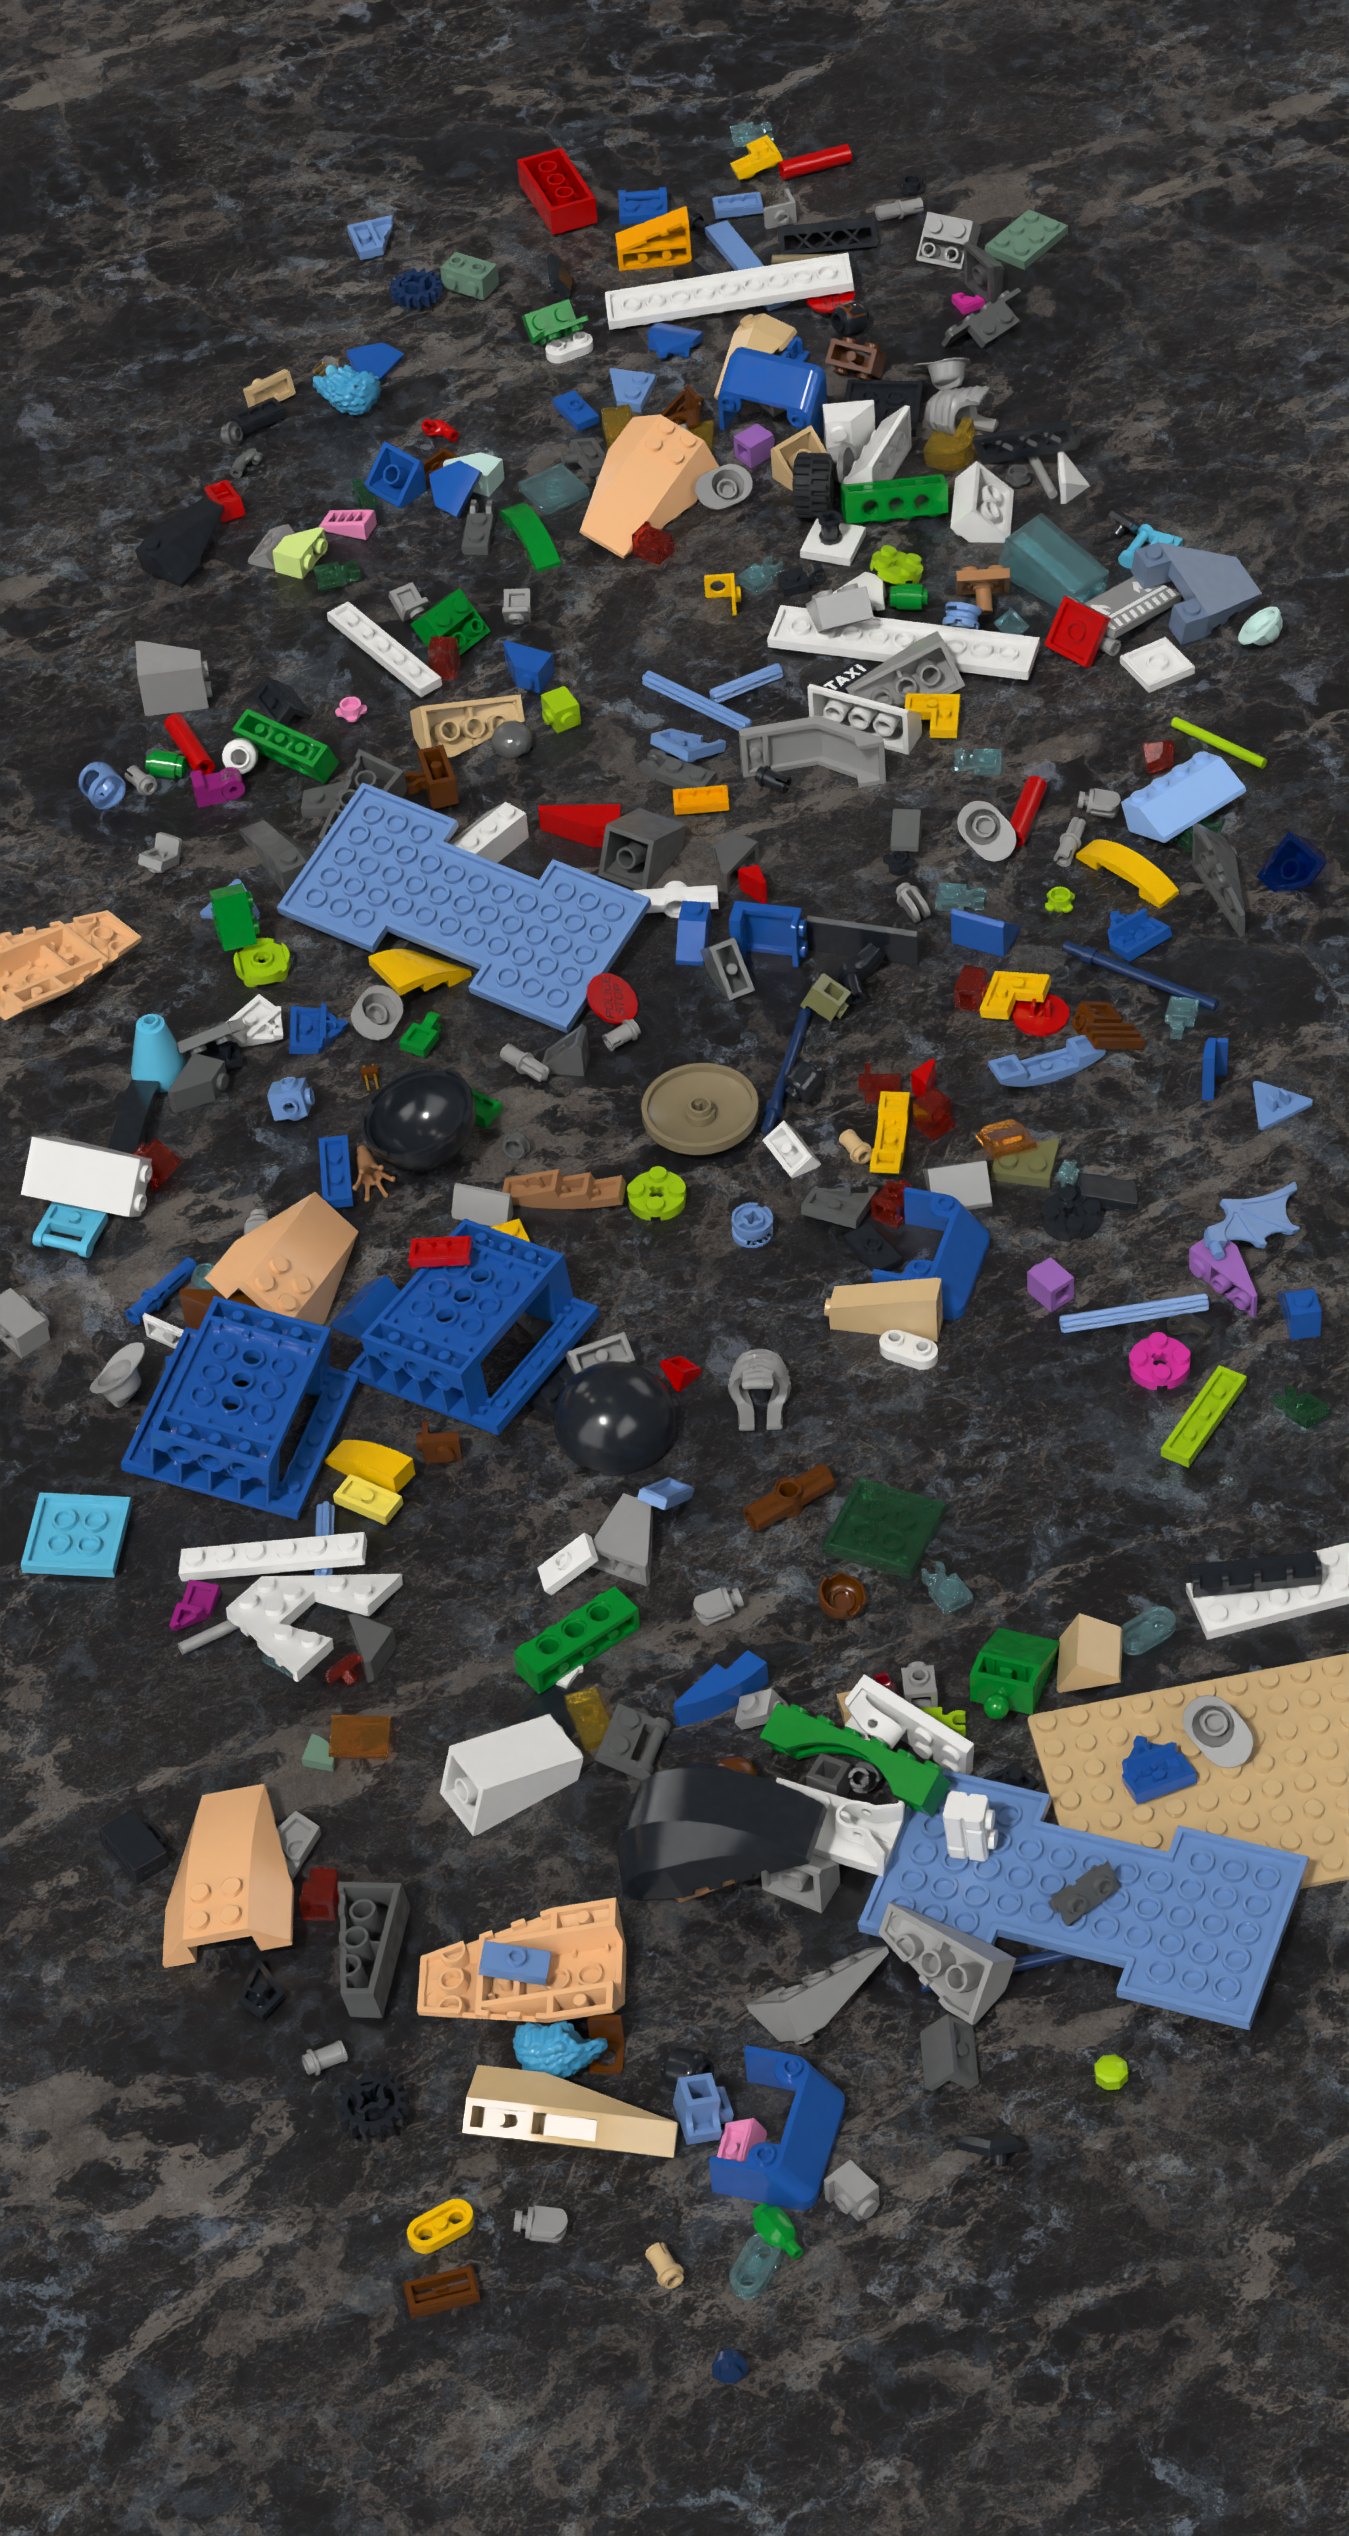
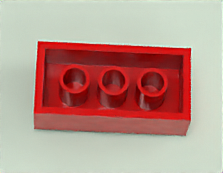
M562 147L517 160L519 184L552 235L562 234L580 227H587L598 222L596 199Z

